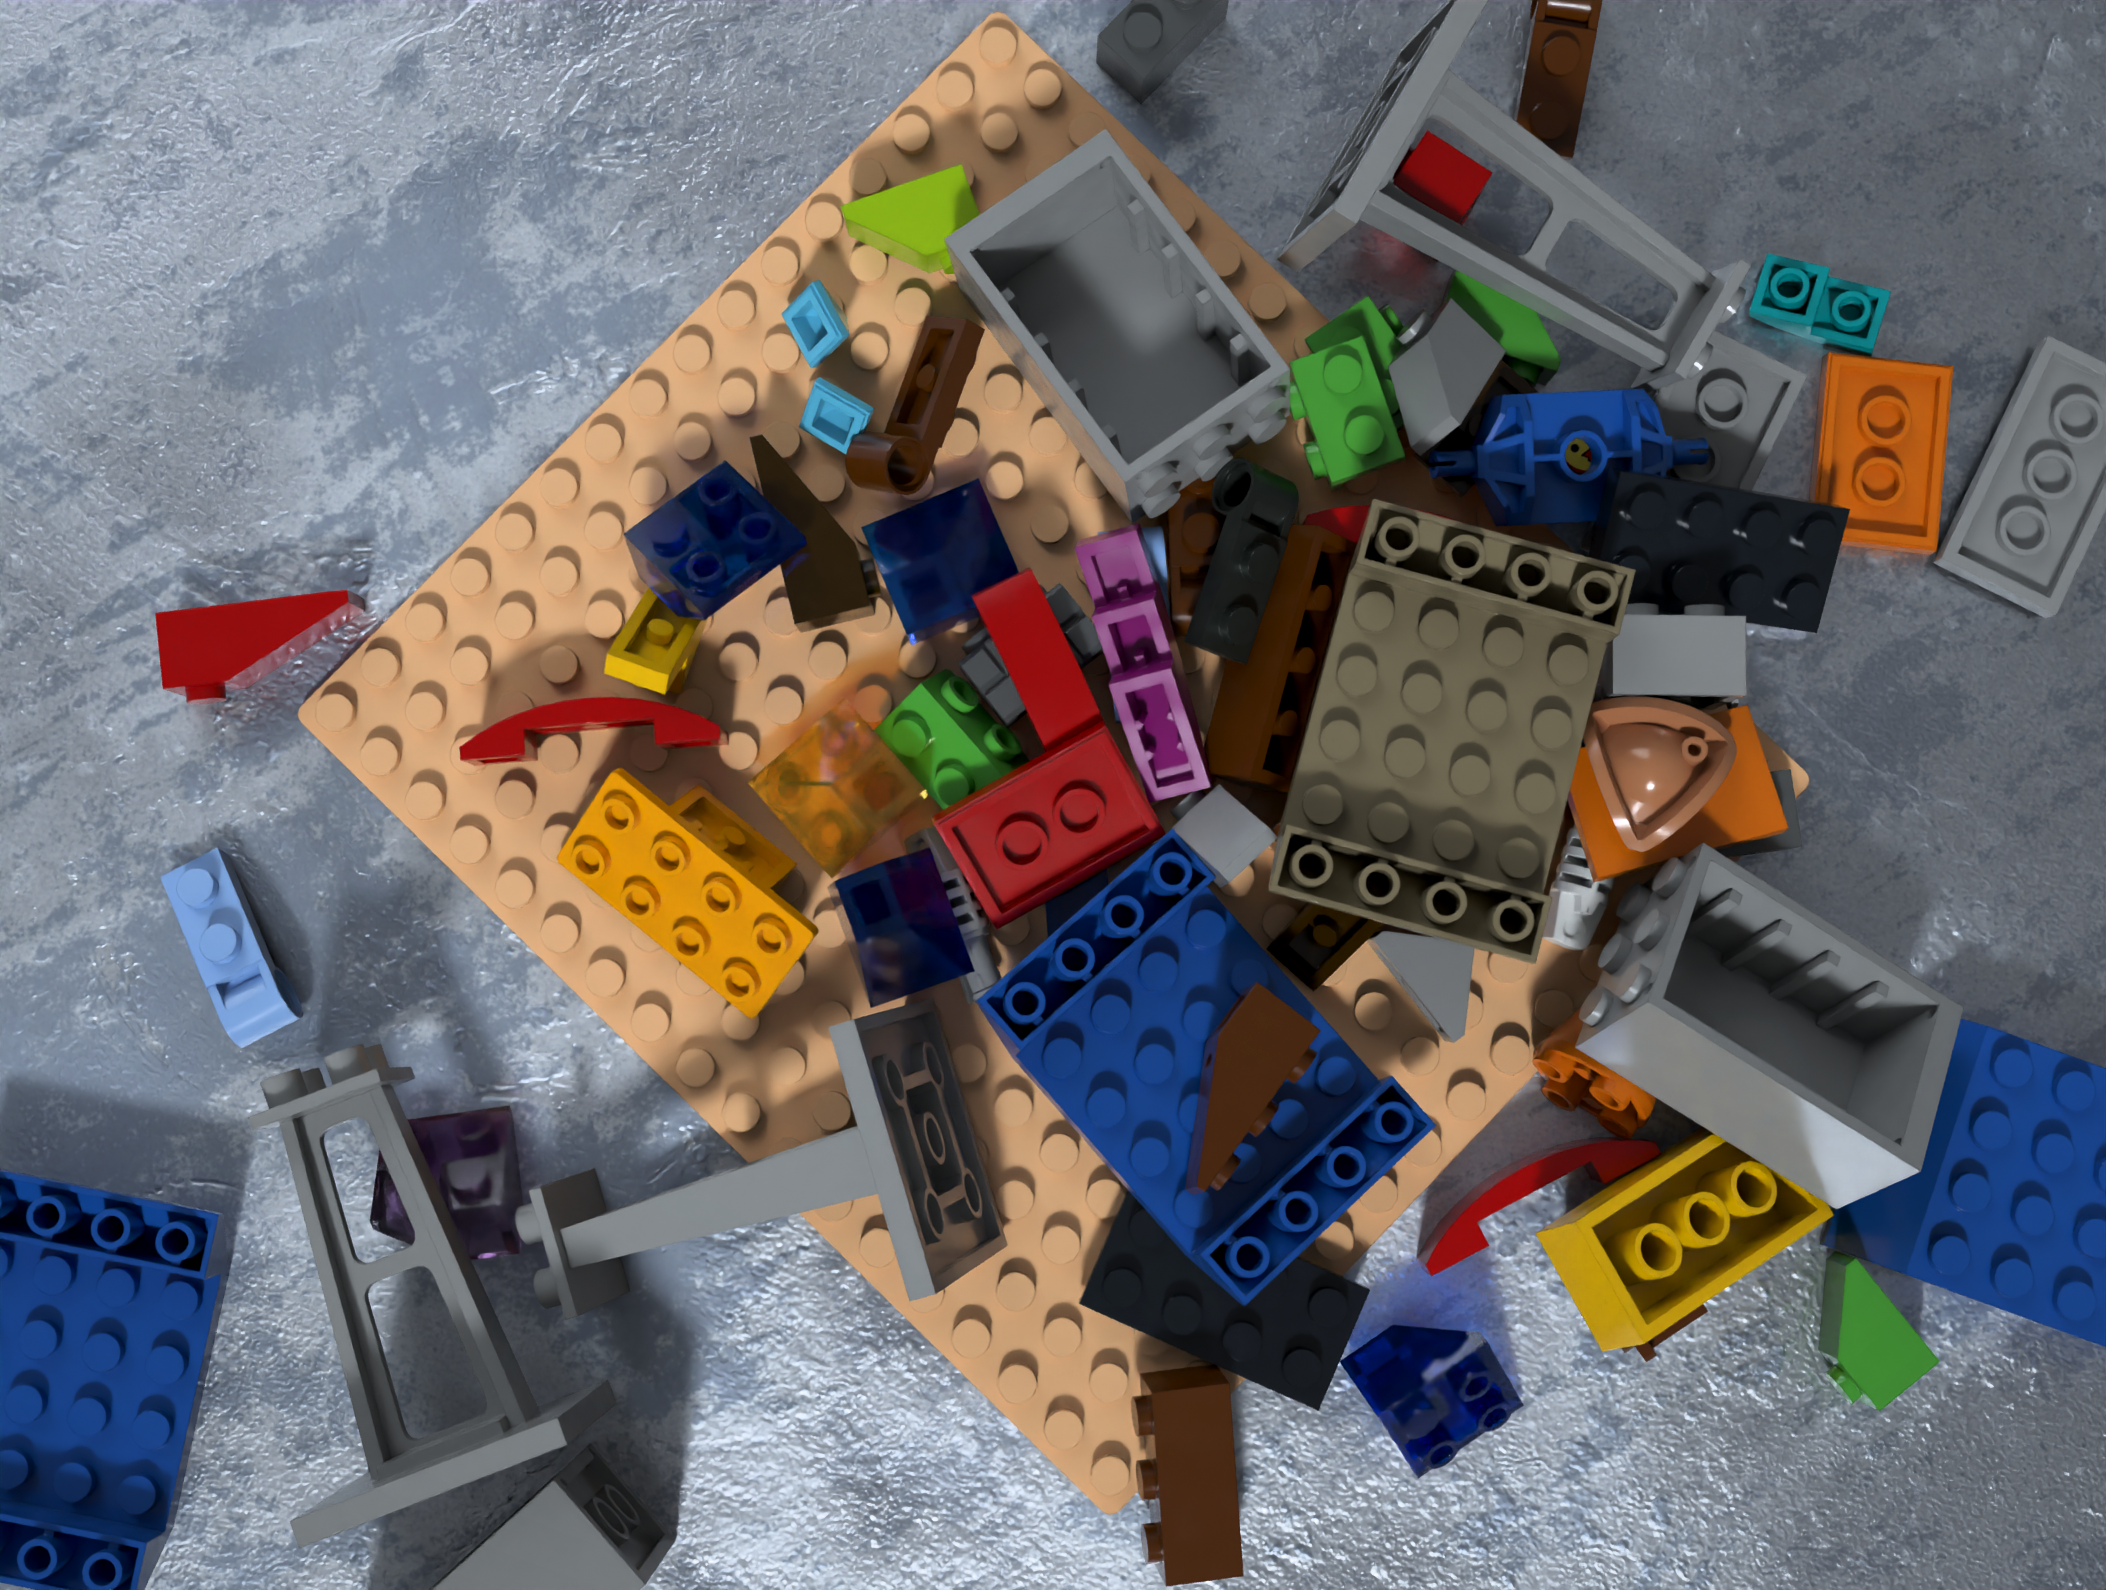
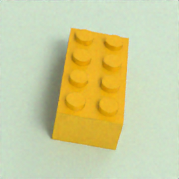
M1702 1126L1663 1151L1660 1155L1644 1163L1535 1234L1599 1347L1604 1352L1645 1344L1834 1216L1827 1203Z

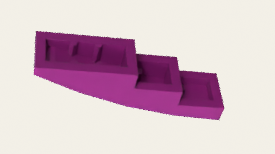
M1140 523L1078 540L1075 551L1095 606L1091 617L1112 675L1109 688L1149 803L1211 787L1212 779L1181 656Z

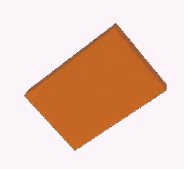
M1828 352L1822 357L1809 500L1836 504L1850 509L1841 545L1931 555L1937 552L1954 366Z
M1748 705L1709 714V716L1720 722L1733 735L1737 746V754L1732 768L1715 794L1686 824L1660 844L1644 852L1631 850L1624 844L1600 791L1586 747L1580 748L1568 795V802L1593 882L1663 865L1672 857L1680 859L1702 843H1705L1714 850H1720L1782 834L1789 828Z

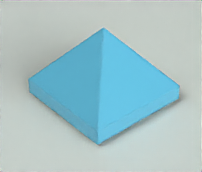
M820 280L813 281L782 313L787 326L811 368L819 366L850 335L846 315Z
M818 377L814 382L799 428L846 454L852 440L859 434L866 432L874 408L847 391Z

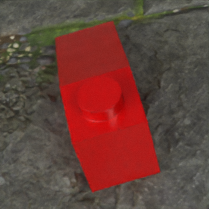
M348 589L155 613L163 689L186 696L187 704H211L226 701V691L250 687L365 612L364 598Z

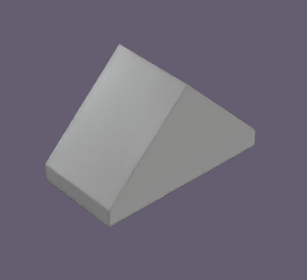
M1388 931L1375 932L1366 942L1443 1040L1455 1043L1464 1036L1474 948L1436 937Z

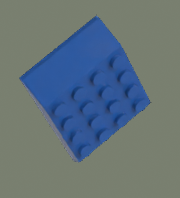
M1961 1019L1921 1172L1839 1209L1832 1207L1831 1211L1834 1216L1827 1220L1820 1244L2106 1348V1068L1990 1026Z

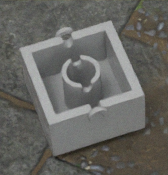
M1627 604L1620 634L1606 645L1592 703L1610 698L1639 696L1671 700L1698 710H1714L1725 704L1728 709L1736 708L1739 699L1747 696L1746 616H1725V606L1714 604L1684 607V614L1659 615V605Z

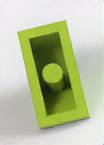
M962 164L841 205L845 225L850 237L929 274L941 269L944 270L945 274H955L944 239L980 215Z

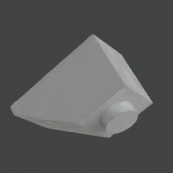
M1452 298L1430 315L1422 309L1408 321L1397 335V339L1403 345L1388 366L1410 447L1419 456L1461 425L1506 352Z
M1217 785L1208 795L1202 789L1191 792L1170 812L1178 820L1172 828L1214 874L1216 878L1213 882L1219 888L1230 883L1278 838L1266 824L1220 785Z

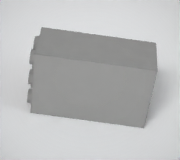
M1107 129L944 239L961 293L1132 524L1146 514L1149 518L1163 514L1179 500L1181 496L1180 490L1199 477L1202 481L1213 479L1225 464L1234 459L1232 454L1251 441L1256 445H1260L1270 440L1286 425L1287 420L1285 418L1290 415V368Z
M1705 843L1700 844L1680 859L1676 857L1670 858L1661 867L1657 875L1644 884L1634 883L1625 892L1616 910L1617 916L1621 917L1616 934L1605 945L1598 960V966L1603 970L1597 987L1587 996L1579 1012V1019L1584 1023L1575 1045L1576 1049L1835 1209H1839L1921 1172L1964 1007Z
M590 1443L429 1590H640L646 1585L676 1540Z

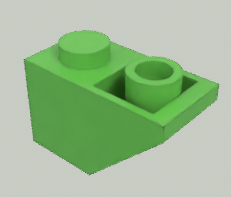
M1454 269L1449 278L1440 307L1452 298L1506 350L1501 359L1533 388L1536 387V384L1546 386L1557 373L1561 358L1537 312Z

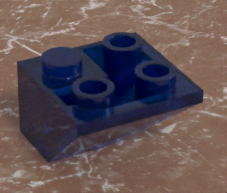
M726 460L623 534L639 578L677 616L706 620L807 545L806 537Z
M979 478L861 527L911 646L980 617L971 595L1019 573Z
M930 847L881 862L838 879L827 887L871 1008L975 971Z
M1392 1325L1340 1361L1417 1478H1420L1431 1469H1437L1448 1464L1460 1449L1483 1433L1500 1428L1508 1421L1512 1413L1524 1406L1490 1345L1480 1332Z

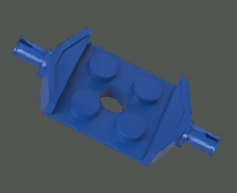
M1644 389L1500 395L1491 397L1473 445L1468 450H1432L1429 455V463L1447 462L1448 466L1429 467V472L1433 479L1456 476H1469L1473 479L1496 527L1587 522L1597 520L1609 467L1666 476L1667 469H1672L1674 465H1705L1708 461L1709 453H1690V450L1708 449L1709 446L1704 437L1672 440V436H1666L1658 406ZM1575 438L1583 440L1591 451V464L1582 475L1572 472L1565 460L1566 449Z

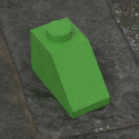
M1837 1251L1827 1258L1818 1347L1819 1352L1832 1367L1825 1372V1375L1833 1387L1850 1404L1859 1400L1881 1411L1940 1361L1857 1258Z

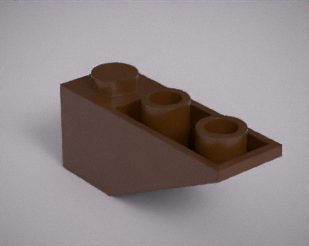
M1258 982L1242 991L1206 1041L1185 1190L1192 1195L1204 1193L1209 1186L1216 1191L1223 1187L1241 1161V1158L1233 1152L1248 1132L1257 1137L1265 1129L1279 1108V1105L1272 1100L1276 1092L1286 1079L1295 1084L1307 1071L1317 1055V1052L1310 1045L1321 1030Z

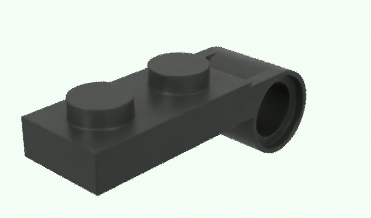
M1236 458L1222 467L1213 483L1211 493L1213 506L1219 513L1226 515V519L1184 642L1227 660L1247 664L1288 544L1286 540L1297 511L1299 494L1296 485L1292 481L1244 458Z

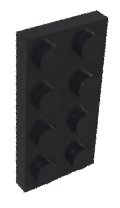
M1609 467L1588 557L1636 570L1627 604L1659 605L1660 610L1684 613V607L1690 605L1725 606V616H1746V623L1817 633L1850 509L1836 504Z
M1127 1189L1081 1294L1079 1304L1319 1411L1370 1289L1297 1256L1247 1305L1242 1306L1179 1249Z

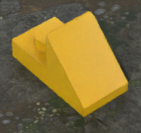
M652 581L607 652L604 674L662 694H666L667 691L679 694L684 687L711 612L712 601Z

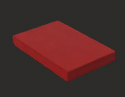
M1103 720L931 816L934 826L996 930L1152 844L1166 834Z

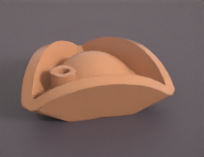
M1617 697L1592 703L1583 736L1592 769L1613 822L1624 844L1629 849L1640 852L1650 850L1670 837L1709 801L1727 777L1737 754V746L1733 735L1716 719L1691 706L1654 697Z

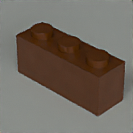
M1214 1364L1139 1373L1141 1395L1132 1396L1131 1412L1135 1434L1137 1437L1144 1436L1146 1459L1136 1461V1478L1140 1498L1142 1501L1149 1500L1151 1523L1141 1524V1543L1146 1564H1155L1166 1587L1244 1576L1230 1383L1217 1365Z

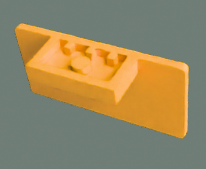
M617 768L609 774L557 855V861L750 1019L755 1018L763 1010L819 932L815 924L774 892L787 880L797 866V863L700 784L668 806L623 768Z

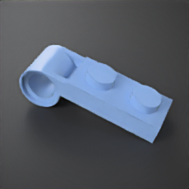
M216 848L160 877L225 1031L235 1044L244 1048L303 1017V1009L299 997L287 976L274 965L227 853Z

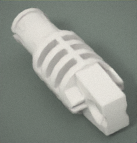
M1574 824L1573 828L1568 831L1566 846H1563L1561 853V863L1558 864L1555 872L1556 879L1552 882L1549 896L1553 898L1543 938L1564 948L1586 950L1609 901L1608 894L1612 890L1615 881L1613 878L1593 882L1580 837Z

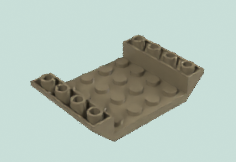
M1373 499L1342 590L1278 831L1268 891L1536 964L1553 898L1543 895L1606 645L1620 634L1636 570Z

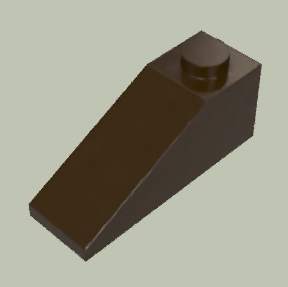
M762 434L749 437L794 624L798 630L803 633L875 615L871 598L882 595L874 559L861 560L855 542Z

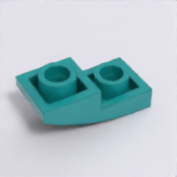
M1767 253L1749 310L1750 317L1817 343L1863 356H1872L1891 291L1829 277V267Z

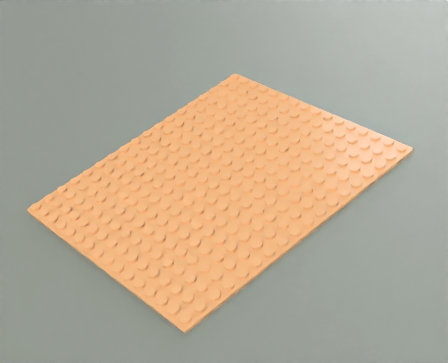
M994 12L301 705L298 711V718L337 759L748 1163L857 1126L828 1027L934 998L1008 1246L937 1294L909 1301L878 1194L799 1214L1102 1512L1112 1515L1119 1512L1138 1492L1136 1461L1146 1459L1144 1436H1136L1131 1412L1132 1396L1141 1395L1139 1373L1212 1365V1363L1079 1304L1081 1294L1127 1188L1014 1061L977 1003H967L955 965L952 963L949 952H942L941 947H937L934 941L937 932L935 929L930 930L927 920L931 918L929 912L924 913L920 905L924 901L923 896H917L911 873L912 868L904 844V840L919 830L934 826L931 816L943 809L877 736L874 730L921 682L945 669L951 670L955 676L964 679L974 688L960 670L958 663L967 657L966 653L962 650V646L985 627L971 595L1030 567L1039 585L1042 584L1047 592L1059 583L1063 585L1084 614L1094 624L1091 616L1095 606L1075 551L1078 540L1096 536L1098 532L1113 531L1140 523L1141 528L1162 526L1169 601L1170 571L1167 511L1154 518H1149L1146 514L1132 524L961 293L955 274H945L943 269L929 274L850 237L845 225L841 205L962 164L979 214H982L1094 136L1107 129L1289 368L1290 361L1313 354L1306 344L1305 338L1330 321L1006 14ZM820 280L846 315L850 335L819 366L811 368L787 326L782 313L813 281ZM938 316L969 319L985 329L976 353L974 367L968 374L957 404L954 422L946 434L942 448L938 449L927 481L916 493L901 495L863 489L856 486L847 474L845 465L846 454L799 428L814 382L818 377H821L873 407L874 411L866 432L884 433L926 317ZM1290 412V415L1285 418L1287 420L1286 425L1270 440L1260 445H1256L1251 441L1232 454L1234 459L1244 458L1292 481L1296 485L1299 502L1292 524L1302 525L1306 516L1312 513L1345 506L1370 505L1373 499L1406 508L1440 514L1472 526L1574 553L1545 524L1496 527L1475 484L1461 498L1439 478L1433 479L1431 477L1429 469L1413 456L1416 452L1410 447L1405 427L1397 432L1406 456L1405 461L1346 481L1343 488L1332 492L1326 477L1315 480L1310 470L1303 444L1313 439L1305 417L1294 421ZM762 434L855 542L861 560L874 559L882 595L871 598L875 615L803 633L798 630L794 624L749 437ZM652 581L712 601L711 612L684 687L679 694L669 691L666 694H662L604 674L607 652ZM1186 636L1175 637L1204 746L1227 659L1184 642ZM1103 652L1081 671L1110 735L1148 801L1122 723L1115 724L1113 697L1109 688L1111 675ZM974 688L978 695L979 703L998 724L1005 726ZM593 697L636 698L660 702L700 715L728 732V745L664 750L655 744L654 726L536 735L538 761L478 766L461 761L459 750L460 746L476 734L517 713L560 701ZM1725 704L1714 710L1700 711L1709 715L1728 710V708ZM1025 714L1008 728L1018 738L1021 750L1030 761L1045 753L1028 714ZM1754 723L1765 758L1768 761L1770 772L1791 769L1796 800L1809 785L1808 774ZM617 768H623L668 806L700 784L797 863V866L787 880L774 892L815 924L819 932L766 1006L755 1018L750 1019L557 861V855L609 774ZM1212 775L1211 787L1202 789L1208 795L1217 785L1222 786L1270 829L1281 821L1288 793L1242 787ZM1190 793L1149 803L1166 834L1178 822L1170 812ZM1568 799L1543 895L1547 896L1550 894L1552 882L1556 879L1555 872L1558 864L1561 863V853L1563 846H1566L1568 831L1575 824ZM1157 841L998 930L994 927L985 910L980 911L982 918L988 917L991 925L989 927L990 934L986 936L1001 977L1003 978ZM1270 846L1224 887L1219 888L1213 881L1207 885L1378 1080L1393 1076L1436 1125L1298 1255L1299 1257L1343 1276L1534 1076L1538 1070L1532 1063L1533 1052L1540 1041L1580 1008L1590 992L1597 987L1603 970L1598 966V960L1603 948L1616 934L1621 917L1617 916L1616 910L1621 898L1634 883L1644 884L1657 875L1662 866H1655L1613 878L1615 882L1608 894L1609 901L1586 950L1564 948L1542 937L1536 964H1531L1474 948L1465 1035L1455 1043L1443 1040L1367 942L1355 951L1314 992L1266 950L1275 937L1307 903L1268 891L1274 851ZM1742 856L1728 858L1736 863ZM1385 923L1376 931L1432 937ZM1217 1366L1230 1383V1394L1246 1379Z

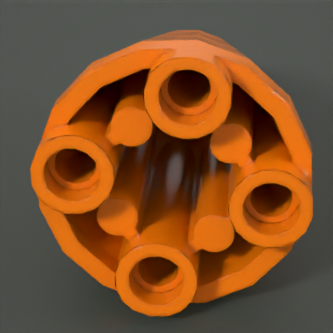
M1580 1007L1540 1041L1533 1052L1532 1063L1546 1080L1541 1091L1549 1101L1561 1109L1572 1112L1578 1106L1597 1117L1598 1122L1610 1133L1622 1139H1631L1636 1130L1645 1126L1651 1117L1656 1097L1575 1048L1584 1023L1579 1019Z

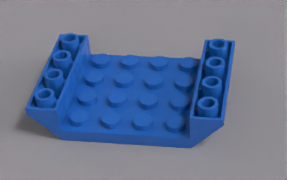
M1172 828L983 994L976 1003L1014 1061L1179 1249L1242 1306H1245L1436 1125L1393 1076L1378 1080L1207 887L1216 877ZM1258 982L1321 1030L1310 1045L1317 1052V1055L1307 1071L1295 1084L1286 1079L1276 1092L1272 1100L1279 1105V1108L1265 1129L1257 1137L1248 1132L1233 1152L1241 1158V1161L1223 1187L1216 1191L1209 1186L1204 1193L1192 1195L1185 1190L1206 1041L1242 991Z
M0 1169V1583L35 1590H145L174 1527L230 1272L223 1213Z

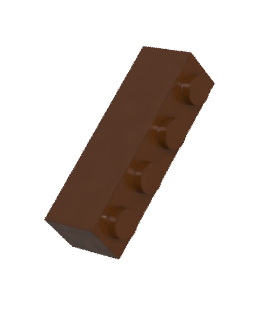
M1291 525L1286 540L1288 544L1247 664L1227 660L1204 750L1210 775L1242 787L1289 793L1345 579L1357 543L1318 525Z

